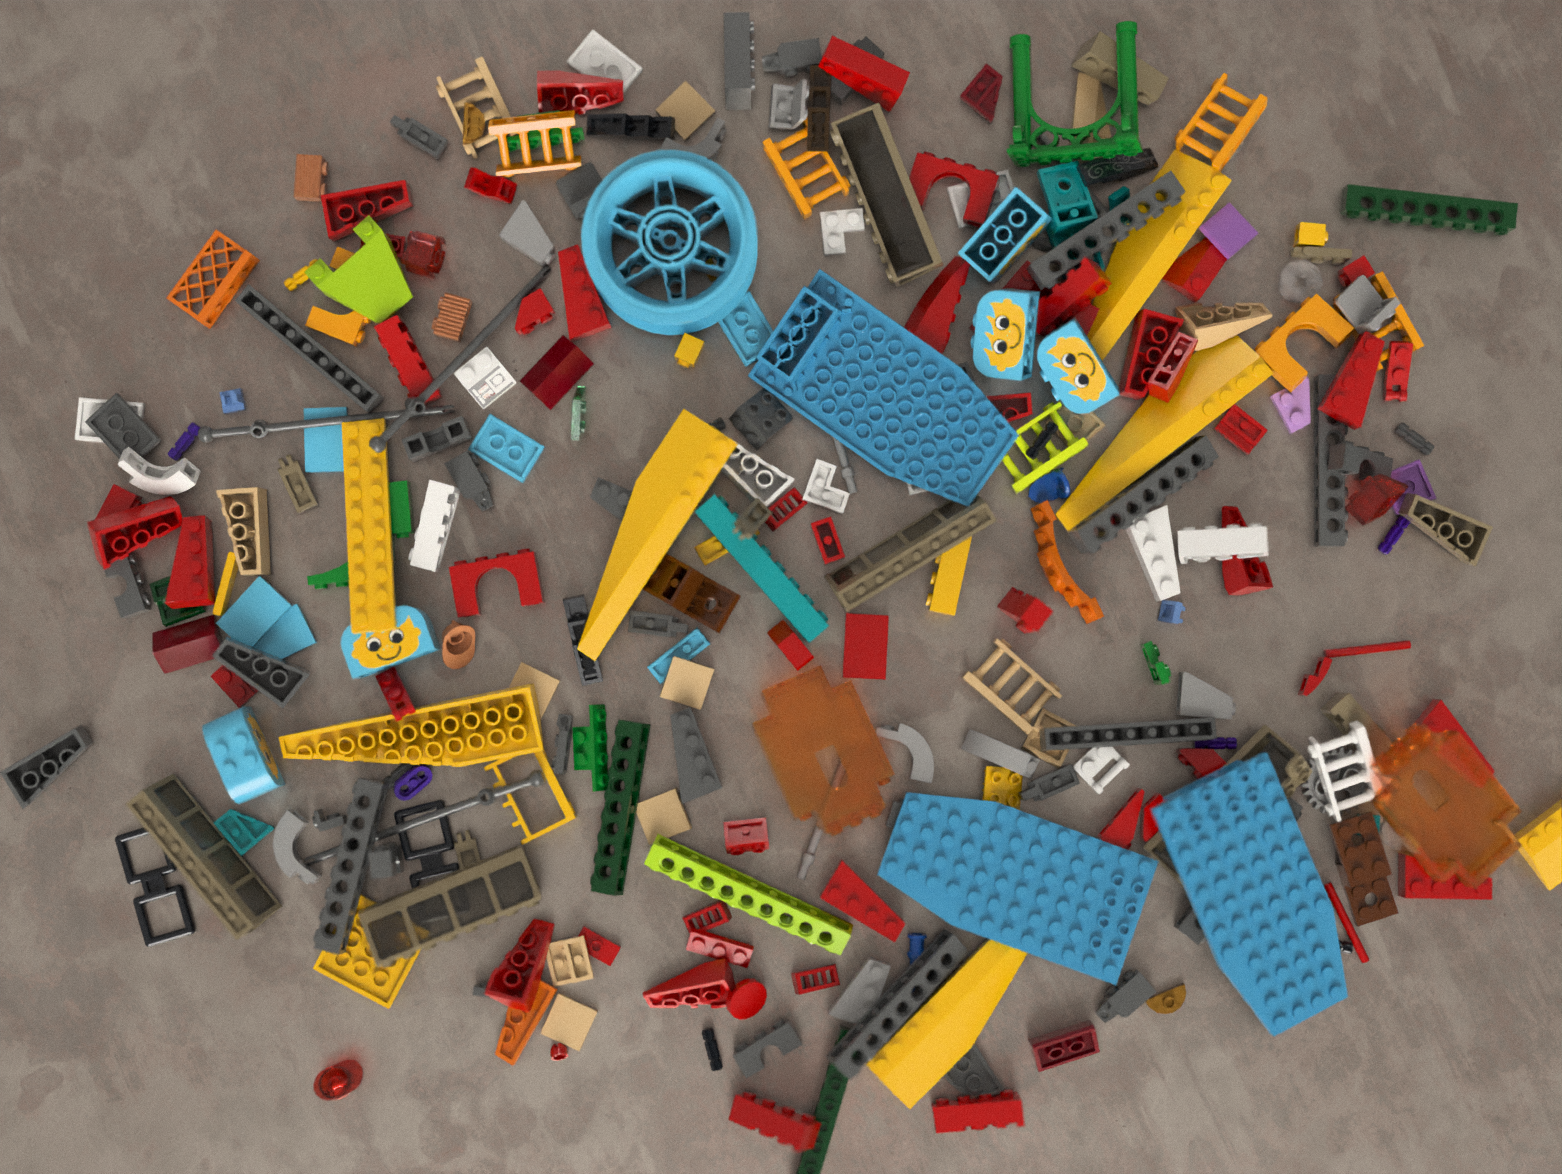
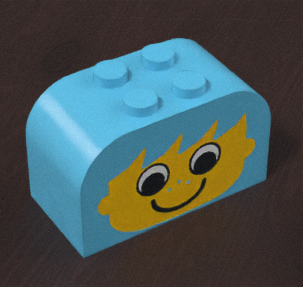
M1015 187L958 254L989 282L996 283L1039 237L1050 223L1051 217L1020 189Z
M1006 288L991 291L982 297L977 307V314L973 316L975 335L971 338L973 361L980 373L987 377L1018 381L1032 377L1040 291Z
M1076 317L1043 338L1037 351V359L1041 367L1039 372L1044 381H1050L1053 386L1051 392L1057 401L1061 399L1067 409L1078 414L1089 413L1120 395L1119 387Z
M396 606L397 630L353 634L351 633V625H349L342 634L341 648L352 679H361L441 650L429 616L423 610L415 607Z
M251 706L241 707L202 726L204 739L231 798L237 804L248 802L285 785Z

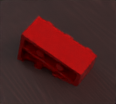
M1012 587L996 607L1017 623L1015 627L1024 634L1038 632L1054 611L1037 597L1028 593L1024 596L1023 591H1018Z

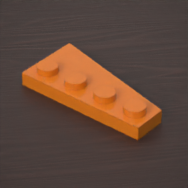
M541 979L530 1013L508 1007L504 1027H502L495 1051L496 1056L512 1066L516 1064L558 990L557 988Z

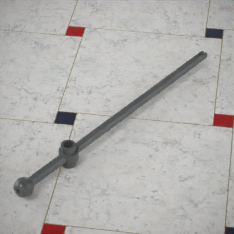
M548 265L544 266L418 397L413 396L406 399V409L380 436H374L370 439L369 446L376 453L384 451L388 439L412 415H419L425 411L424 402L521 303L522 299L528 296L551 272V268Z
M453 405L425 407V411L422 414L412 415L411 417L448 414L455 412V410L450 409L454 408ZM404 410L269 424L264 420L258 419L250 426L221 429L203 426L198 430L199 440L204 443L211 442L214 438L246 434H252L255 438H263L267 432L342 425L343 422L397 419Z
M534 770L530 773L529 777L494 790L492 788H484L478 793V796L378 831L374 842L478 804L491 805L495 802L496 798L531 785L541 787L545 783V776L542 771ZM357 839L352 841L354 849H357L359 846ZM337 847L305 858L304 861L311 858L315 859L313 862L305 865L310 866L336 856Z

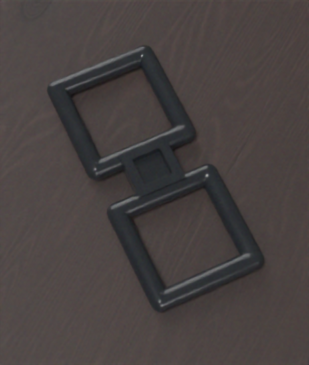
M436 800L398 810L394 813L396 825L403 823L405 817L445 808L444 802ZM447 816L439 819L445 843L411 851L407 831L398 833L404 859L411 861L420 858L423 870L409 876L411 888L420 886V880L460 869L458 863L445 865L442 852L453 850L455 847ZM464 884L456 887L460 906L454 907L456 916L470 911ZM424 900L416 903L421 924L450 918L448 909L427 914Z
M143 827L117 835L115 843L127 883L134 885L141 882L145 895L134 898L133 904L145 945L152 947L195 933V927L183 886L180 884L171 887L167 886L164 875L175 872L177 867L164 851L166 866L134 875L125 842L150 835ZM176 894L185 928L152 937L143 904Z

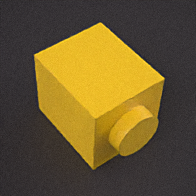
M1307 222L1297 224L1295 226L1294 247H1323L1328 241V231H1325L1326 224Z
M684 333L674 355L675 359L678 360L677 364L685 368H689V366L695 368L705 346L704 341Z

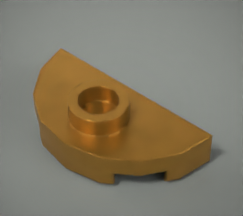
M464 102L463 145L479 140L486 126L484 114L474 104Z
M1182 983L1151 996L1146 1001V1004L1157 1013L1169 1014L1175 1012L1185 1001V984Z

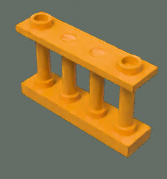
M1223 73L1220 79H1215L1209 95L1185 129H1180L1175 137L1176 150L1180 151L1184 144L1210 158L1212 167L1220 172L1267 107L1268 97L1261 93L1257 99L1251 100L1226 85L1228 78L1226 73ZM1220 93H1223L1247 107L1248 112L1244 117H1239L1214 101ZM1211 110L1235 124L1236 129L1232 134H1226L1202 119L1207 111ZM1198 127L1221 140L1224 146L1220 151H1214L1190 136L1195 128Z
M575 110L489 120V135L495 134L498 137L502 164H497L496 176L512 177L519 173L563 168L575 170L581 167L582 157L581 155L574 156L570 128L576 123ZM559 127V129H562L566 157L553 158L549 136L551 128ZM530 130H538L541 134L544 159L532 161L527 134ZM516 132L519 134L523 162H510L506 138L508 133Z
M808 118L803 121L805 128L778 143L775 141L773 143L770 137L762 141L763 149L804 220L812 216L811 209L813 205L839 190L842 191L844 196L849 195L848 188L850 187L845 176L841 177L828 152L805 151L789 161L782 160L780 156L781 150L807 136ZM820 153L826 163L825 165L800 179H793L790 174L792 168ZM831 172L836 183L810 198L808 196L804 198L801 193L802 187Z
M1383 271L1370 278L1372 286L1383 300L1397 297ZM1337 295L1335 298H1333L1334 309L1337 313L1341 314L1342 317L1348 323H1350L1335 303L1336 298L1339 296ZM1402 304L1395 309V314L1391 316V323L1371 333L1381 338L1396 330L1402 336L1401 341L1413 343L1412 352L1424 346ZM1354 328L1352 335L1356 340L1360 334ZM1389 348L1382 351L1377 371L1383 369L1380 362L1388 358Z

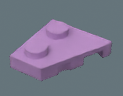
M1308 377L1291 393L1285 388L1270 396L1290 434L1311 423Z

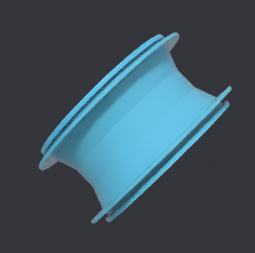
M658 150L644 153L627 160L609 173L596 188L588 202L581 232L584 260L595 287L604 302L627 323L655 334L684 335V333H694L711 327L724 319L744 298L756 270L758 256L757 226L749 199L740 184L717 163L703 156L679 150ZM673 188L693 191L705 197L707 201L687 212L683 208L677 207ZM654 190L655 209L650 211L645 217L626 211V208L633 201ZM669 199L672 201V205L661 206L663 200ZM704 216L711 218L708 222L700 223L701 218ZM724 220L730 236L729 255L701 241ZM630 225L638 227L636 232L627 231L626 229ZM671 226L680 228L689 237L688 241L679 238V235L674 230L663 231L662 229ZM614 233L640 246L637 251L618 267H616L613 257L612 242ZM668 237H673L676 239V243L673 246L665 245V240ZM652 244L661 245L667 253L677 252V254L670 257L660 255L654 251ZM713 258L717 261V264L706 265L705 262ZM633 268H642L640 273L631 274ZM696 270L718 277L706 290L687 299L686 274ZM655 274L663 276L668 301L647 297L636 291L634 287ZM674 284H680L682 290L679 293H673L671 287Z

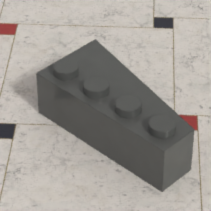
M598 477L590 498L622 521L632 491Z
M227 636L212 655L213 658L281 708L285 707L310 675V671Z
M692 707L670 715L681 802L683 804L721 789L723 786Z
M80 725L4 769L0 774L24 809L31 805L93 741L84 727Z

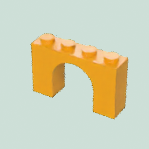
M337 246L329 266L336 271L355 253ZM313 306L305 326L313 331L357 347L359 343L363 342L365 326L371 320L355 311L345 315H336Z
M1317 293L1312 298L1307 297L1301 303L1300 307L1302 308L1295 313L1293 311L1285 319L1286 323L1281 328L1277 326L1270 333L1271 337L1266 342L1261 341L1254 349L1274 373L1272 376L1290 393L1306 379L1308 374L1287 351L1286 340L1292 333L1301 329L1314 330L1337 349L1352 335L1354 327Z

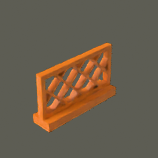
M216 229L169 293L167 299L211 329L260 260ZM221 237L224 240L225 248L215 250L214 243ZM239 250L242 252L238 260L231 261V251ZM225 253L226 263L216 264V254ZM211 256L212 266L202 267L204 257ZM227 267L228 274L225 278L218 279L217 269ZM213 270L214 280L204 282L203 272ZM199 273L200 283L190 285V276ZM215 284V292L212 295L206 296L205 286ZM200 287L201 297L192 299L190 289ZM186 290L187 300L177 301L175 299L180 291ZM202 301L203 308L197 315L193 312L192 303Z

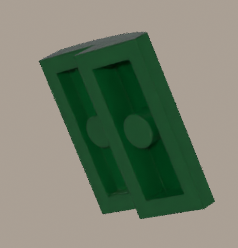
M171 576L149 584L154 603L158 605L162 624L165 627L206 612L205 606L172 609L165 604Z

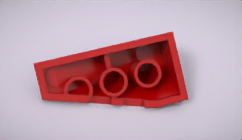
M533 919L518 938L514 948L508 951L500 966L496 967L492 972L484 994L510 1008L530 1013L540 984L555 924Z
M717 959L705 962L644 991L643 997L650 1008H677L679 1005H691V1008H698V1005H711V1008L726 1007L728 993L736 987L732 969L726 959Z

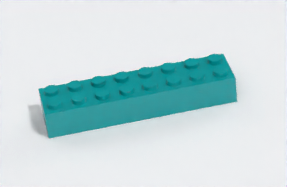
M714 494L695 511V514L802 637L810 643L829 626L826 623L829 619L821 610L816 611L812 607L814 604L813 600L807 594L802 595L798 591L800 585L792 577L788 579L784 575L786 569L779 561L774 563L769 556L772 553L764 544L761 547L755 541L758 537L755 534L749 539L745 537L743 540H740L738 538L742 533L740 531L736 534L733 532L735 528L733 523L739 515L736 512L731 514L727 509L729 506L727 501L721 495L717 498Z

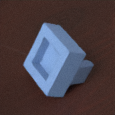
M241 388L219 392L224 414L246 410L243 390Z
M1162 600L1158 621L1173 624L1182 623L1183 619H1180V614L1186 608L1183 606V603Z

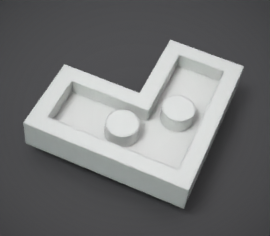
M862 208L820 212L824 256L846 254L844 233L865 230Z
M816 459L802 500L843 514L850 493L830 486L837 466Z

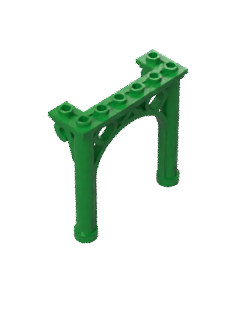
M1123 21L1116 24L1118 93L1115 103L1109 112L1098 121L1084 127L1072 129L1052 126L1036 114L1032 102L1031 37L1026 34H1017L1010 37L1013 71L1014 144L1009 145L1007 154L1015 166L1029 167L1030 164L1035 163L1049 165L1054 161L1070 163L1073 159L1090 161L1094 157L1102 156L1109 159L1116 157V155L1135 156L1137 153L1143 152V147L1139 140L1136 34L1138 33L1136 22ZM1120 108L1121 125H1119L1116 121L1112 120L1118 113ZM1031 116L1034 119V121L1040 126L1032 133V135ZM1106 124L1116 128V134L1112 138L1102 139L1098 136L1100 129ZM1046 131L1054 135L1053 142L1048 145H1038L1036 142L1038 136ZM1093 132L1096 143L1082 144L1086 138L1091 137L1089 133ZM1058 135L1062 136L1063 140L1071 142L1072 145L1057 147L1060 141Z

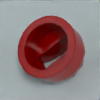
M564 1044L552 1045L550 1048L551 1060L559 1061L568 1057V1051Z

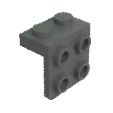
M588 162L556 181L557 188L576 219L584 217L588 202L603 180L593 163Z
M765 388L739 406L729 418L734 427L744 435L749 444L756 450L760 449L771 436L793 419L781 402Z

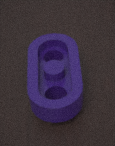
M426 764L414 765L394 783L393 790L395 796L403 801L413 798L431 782L432 771L430 767ZM419 771H424L423 775H417ZM403 785L408 786L405 790H402L400 788Z

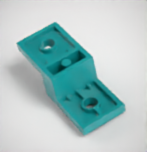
M1078 161L1038 169L1036 173L1049 209L1048 215L1051 217L1046 231L1052 249L1098 219L1088 187L1084 186L1076 169L1079 165ZM1065 182L1068 184L1069 189H1061L1058 183ZM1085 240V245L1088 248H1094V243L1091 240ZM1071 251L1067 252V256L1069 259H1077L1073 256V253ZM1100 252L1093 256L1095 258L1093 261L1098 263L1101 269L1104 270L1105 265Z

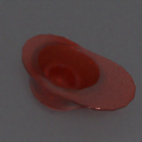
M349 1059L322 1070L316 1076L314 1091L322 1100L343 1099L361 1084L363 1069L355 1060Z

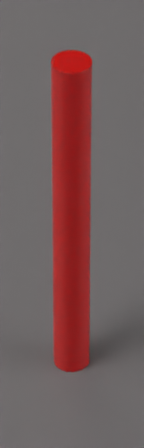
M1406 640L1324 650V657L1335 658L1411 649V642Z
M1332 883L1324 884L1323 886L1361 963L1368 962L1370 959Z

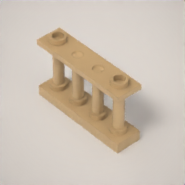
M483 56L475 59L477 67L474 68V71L444 84L440 76L436 77L439 85H436V89L441 98L445 96L462 134L464 122L461 121L457 111L464 108V102L474 104L487 97L488 99L493 98L495 105L492 106V109L483 112L485 121L496 116L497 118L511 117ZM478 78L479 80L484 79L486 86L483 87V90L455 103L452 102L448 92ZM516 132L508 133L506 137L517 136L519 134H517ZM488 133L480 137L479 140L463 146L467 155L472 154L474 159H477L479 157L475 149L498 139L495 134L489 135Z
M1003 638L1000 641L995 639L993 643L997 648L976 672L973 671L971 673L967 671L961 678L1028 735L1034 729L1030 725L1032 723L1031 719L1052 695L1056 699H1060L1062 697L1059 693L1061 689L1052 681L1048 684L1010 650L1012 646ZM1005 653L1013 660V663L992 686H985L982 683V677ZM1021 667L1030 676L1009 700L1002 701L998 697L1000 694L999 690ZM1037 681L1046 690L1025 714L1022 713L1019 716L1014 711L1015 705Z

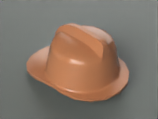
M455 620L451 621V624L443 630L441 635L443 662L451 669L465 667L470 663L475 652V630L471 626L457 623Z

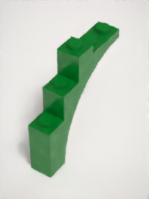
M407 480L389 482L393 561H396L394 535L399 539L409 538V534L415 533L411 482ZM348 561L328 572L307 576L308 585L314 586L315 589H326L328 584H336V587L349 586Z

